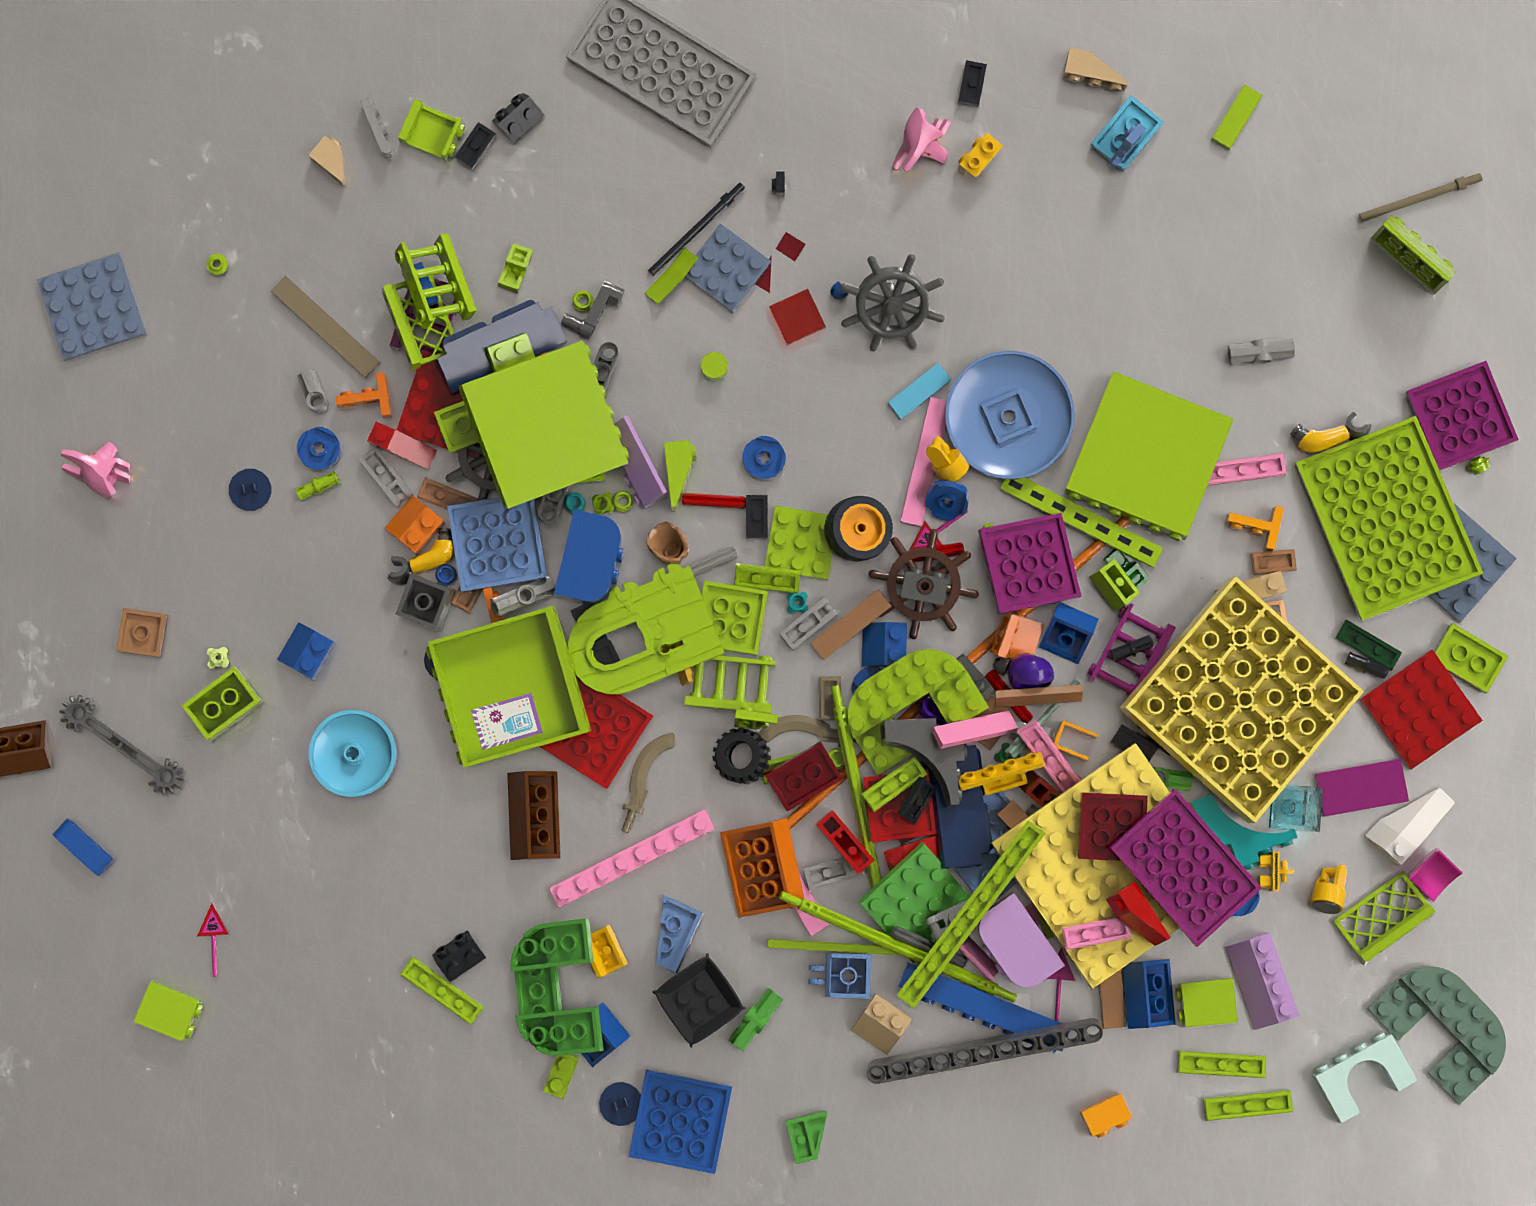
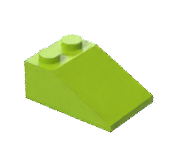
M690 440L664 442L672 512L677 511L693 467L692 461H696L695 445H690Z

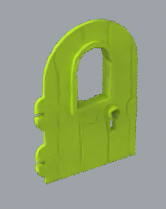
M678 564L667 565L669 573L665 574V569L662 567L654 573L653 581L638 587L633 582L623 583L622 587L625 589L623 592H621L619 586H616L609 592L608 600L587 609L578 618L571 630L568 651L574 671L585 685L605 694H624L725 653L690 566L682 568ZM636 622L643 634L647 650L614 664L603 665L597 662L592 650L595 641L606 633ZM683 641L684 645L669 649L667 653H662L663 647H670L675 643Z

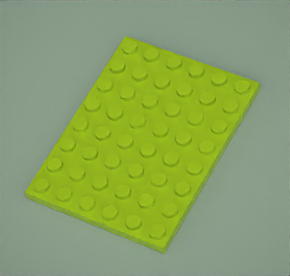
M1416 416L1295 463L1361 622L1484 574Z

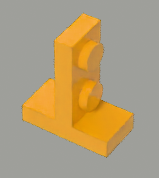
M1279 506L1272 508L1269 522L1230 512L1226 516L1225 523L1230 524V528L1235 530L1247 528L1251 529V533L1256 535L1267 533L1263 550L1273 551L1275 550L1284 508Z

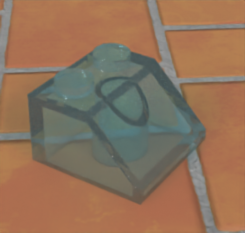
M1286 785L1271 804L1269 828L1320 832L1323 789L1310 786Z

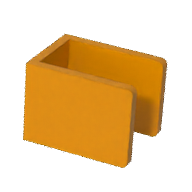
M1064 720L1061 721L1053 743L1061 753L1087 762L1089 757L1057 745L1064 727L1093 739L1097 738L1098 734Z

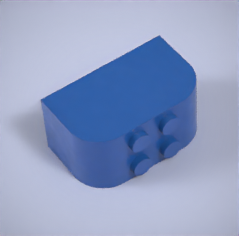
M574 509L554 591L556 598L579 604L596 605L608 597L612 584H617L619 570L616 567L617 563H622L624 548H621L622 538L620 530L612 519Z

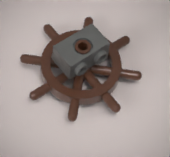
M936 529L930 531L927 547L914 548L906 551L897 537H892L891 544L899 554V557L892 564L889 573L877 570H870L868 573L872 579L887 581V591L891 600L889 603L892 607L879 617L885 616L896 608L901 614L912 619L909 633L911 639L918 637L921 621H931L940 617L950 631H955L957 625L948 612L953 608L958 597L977 598L979 596L977 590L961 587L960 575L957 569L959 565L971 558V553L965 551L951 560L946 554L936 550L938 537ZM925 556L923 568L918 569L912 559ZM933 558L944 564V566L935 572L932 571L930 574ZM905 564L909 571L905 570L904 576L898 575L900 569ZM950 573L952 585H948V578H944V575ZM896 583L902 584L899 596L896 591ZM946 593H949V597L944 603ZM909 599L916 600L914 610L908 608L904 602ZM924 602L931 603L935 610L923 612Z

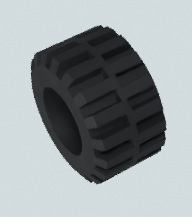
M733 728L729 730V733L724 732L722 739L718 738L716 741L718 743L717 747H713L715 756H712V759L716 762L714 766L716 770L720 771L719 774L727 780L739 784H750L751 781H757L759 776L763 777L765 774L764 770H768L770 766L767 765L768 760L771 761V756L768 754L770 747L766 745L767 741L760 734L749 729ZM745 743L752 750V759L745 768L738 769L733 765L731 755L736 746Z

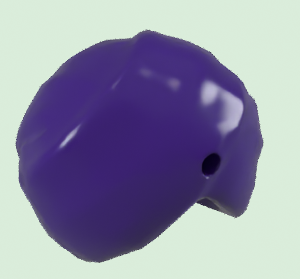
M1023 653L1016 656L1010 662L1008 680L1013 689L1048 687L1054 680V670L1046 659L1033 654Z

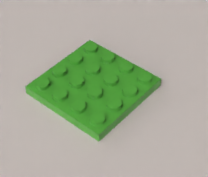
M921 842L858 902L888 936H891L893 927L897 925L935 943L939 938L933 940L931 928L929 925H926L924 920L969 899L971 896L947 869L941 868V862ZM942 920L937 921L940 929L945 927Z

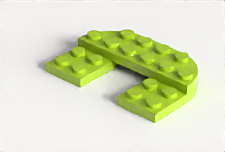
M933 649L914 651L864 681L854 692L848 707L849 729L877 776L913 755L896 747L881 746L880 724L884 720H895L894 714L929 693L948 724L971 719L989 708L965 667L952 655Z

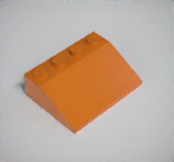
M787 818L720 832L738 918L796 907L779 899L782 891L800 899L804 898Z

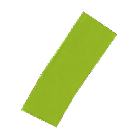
M684 247L673 264L651 285L645 294L659 304L687 275L699 258Z

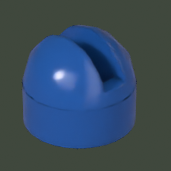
M839 281L830 290L831 295L836 300H841L849 295L841 291V283Z

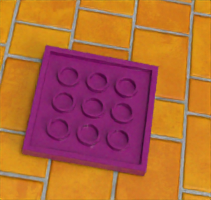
M1487 361L1406 391L1412 410L1419 421L1439 470L1519 440Z
M1062 513L978 530L998 614L1082 597Z

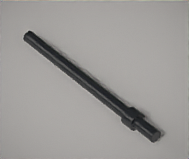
M739 182L729 193L726 192L722 195L720 201L647 271L654 277L725 207L729 208L735 202L734 199L745 189L744 185Z

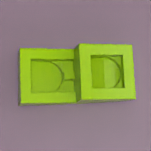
M515 243L512 244L498 281V287L518 293L533 253L532 249Z

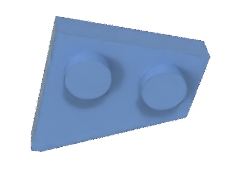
M1140 123L1135 128L1131 126L1121 140L1123 142L1108 163L1114 169L1141 139L1146 128Z

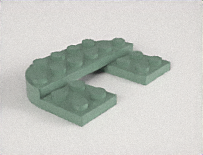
M1419 967L1407 971L1367 1008L1398 1041L1429 1011L1457 1038L1459 1042L1427 1073L1458 1105L1490 1075H1493L1503 1061L1506 1038L1501 1022L1459 976L1444 968Z

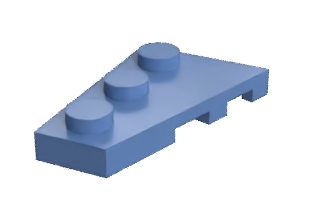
M664 895L656 964L677 973L704 913Z

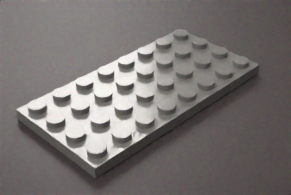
M602 0L566 55V58L710 147L756 77V74L636 0Z

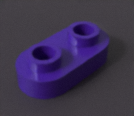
M927 697L919 703L918 710L924 719L936 718V724L939 726L948 724L932 697Z

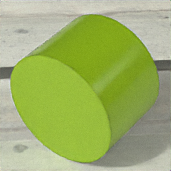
M710 352L703 357L701 372L707 380L719 381L726 376L728 362L723 354Z

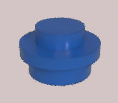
M450 564L439 566L435 572L436 580L444 586L451 585L457 578V571Z

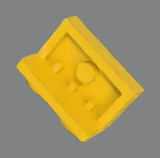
M988 133L983 137L979 136L972 144L973 149L969 154L965 152L958 160L960 163L958 171L963 175L968 172L971 176L977 178L1002 149V144Z
M610 925L591 933L594 962H591V969L598 978L628 965Z

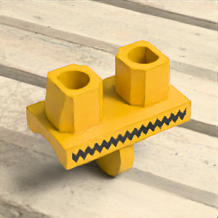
M1273 851L1269 854L1259 855L1260 861H1258L1259 867H1269V876H1259L1258 884L1262 888L1269 889V891H1279V874H1281V882L1287 883V874H1294V869H1287V861H1281V869H1279V852Z

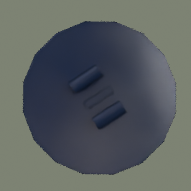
M257 469L241 470L230 481L229 496L231 501L242 510L256 511L261 509L268 503L271 497L272 486L269 478Z
M613 1083L606 1087L601 1094L599 1101L600 1112L604 1119L613 1125H629L637 1118L641 1095L629 1083Z

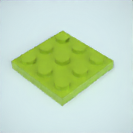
M775 505L765 566L801 570L800 576L828 580L833 550L830 549L824 534V525L828 514Z
M704 580L702 597L723 650L758 656L768 591Z

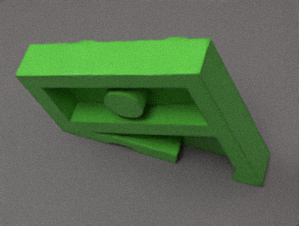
M827 1111L786 1120L796 1164L818 1158Z

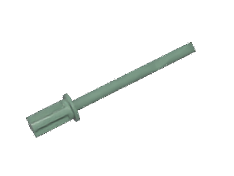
M1075 679L1070 685H1079L1080 682ZM1053 703L1037 720L1039 724L1042 725L1062 703ZM1018 736L1004 753L1008 755L1009 759H1016L1027 745Z

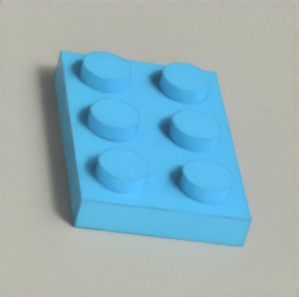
M1131 95L1090 146L1110 161L1123 142L1121 140L1131 126L1135 128L1139 123L1146 129L1141 139L1117 166L1124 172L1163 125L1164 121Z

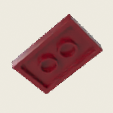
M821 741L765 773L766 779L787 812L843 780L841 773Z

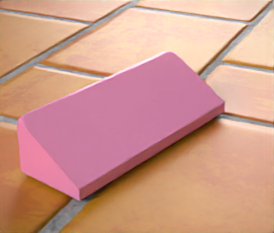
M968 936L959 950L988 980H992L999 972L994 965L996 963Z

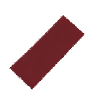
M785 232L776 250L795 262L805 243ZM771 264L755 284L770 293Z

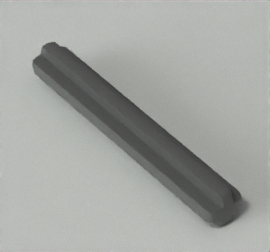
M897 925L891 931L892 937L927 953L935 944ZM956 953L949 963L964 968L968 959Z

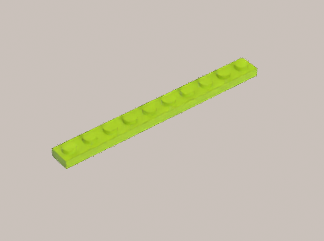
M1028 819L896 996L912 1008L916 1007L1044 837L1045 831Z

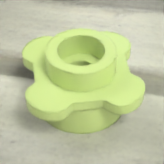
M221 647L220 649L209 648L207 650V655L209 656L208 667L211 669L215 667H228V649L226 647Z

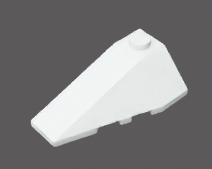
M1437 788L1380 819L1367 832L1365 837L1396 866L1402 865L1455 802L1442 789Z

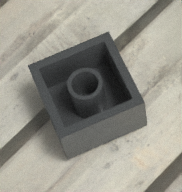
M410 574L395 615L441 631L456 590L418 575Z

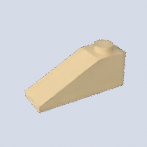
M1281 571L1243 581L1262 600L1287 592Z

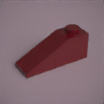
M1034 770L1027 771L1025 774L1028 783L1018 786L1041 807L1061 794Z

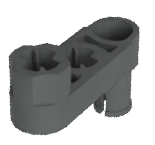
M604 281L586 319L581 320L566 312L561 325L578 332V335L589 340L607 304L609 303L617 307L625 289Z

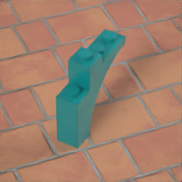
M1212 794L1189 802L1190 806L1222 843L1228 845L1230 852L1246 870L1256 867L1255 862L1260 861L1257 852H1260L1261 855L1273 851L1272 847L1279 844L1281 848L1294 844L1293 839L1298 838L1295 829L1282 833H1262L1239 825L1221 810Z

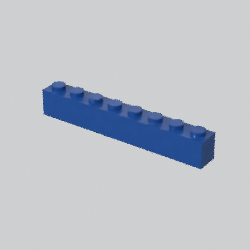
M909 962L906 963L898 987L902 988L918 967L917 965ZM942 975L937 977L921 999V1001L931 1005L934 1004V1001L943 1004L941 1009L954 1013V1010L963 1012L962 1017L974 1021L975 1018L983 1020L982 1025L991 1029H995V1026L1004 1029L1002 1032L1004 1034L1063 1024ZM1070 1030L1065 1033V1036H1066L1067 1038H1068V1035H1069ZM1048 1034L1043 1039L1047 1043H1052L1056 1038ZM1031 1039L1023 1040L1026 1043L1034 1044ZM1053 1050V1051H1049V1052H1052V1053L1056 1054V1051H1057V1050Z

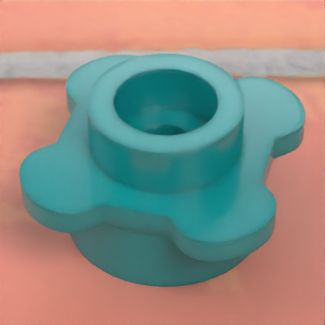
M788 593L789 606L787 611L791 614L808 611V606L806 605L807 593Z

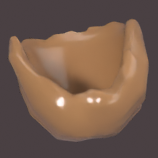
M663 522L649 532L646 540L648 549L662 563L679 564L688 555L689 542L679 527H675L669 522Z

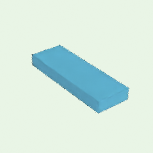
M937 363L891 399L888 405L902 420L952 379L940 364Z

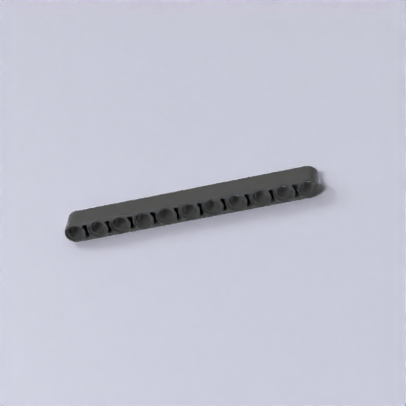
M1089 1018L876 1059L868 1065L867 1078L871 1083L881 1084L1095 1043L1102 1038L1103 1028L1098 1019ZM1090 1026H1095L1099 1031L1097 1034L1091 1035L1087 1032V1029ZM1073 1030L1077 1033V1036L1069 1039L1065 1036V1033ZM1051 1034L1056 1039L1052 1043H1047L1043 1038ZM1024 1039H1031L1034 1044L1030 1047H1025L1022 1045V1041ZM1003 1043H1009L1012 1045V1049L1003 1051L1000 1046ZM987 1047L991 1052L988 1055H981L979 1049ZM965 1051L969 1054V1057L967 1059H960L957 1053ZM943 1055L947 1058V1061L940 1064L935 1058ZM921 1059L925 1061L926 1065L918 1068L914 1065V1062ZM900 1063L904 1066V1070L897 1072L892 1066ZM873 1068H880L883 1073L880 1076H875L871 1070Z

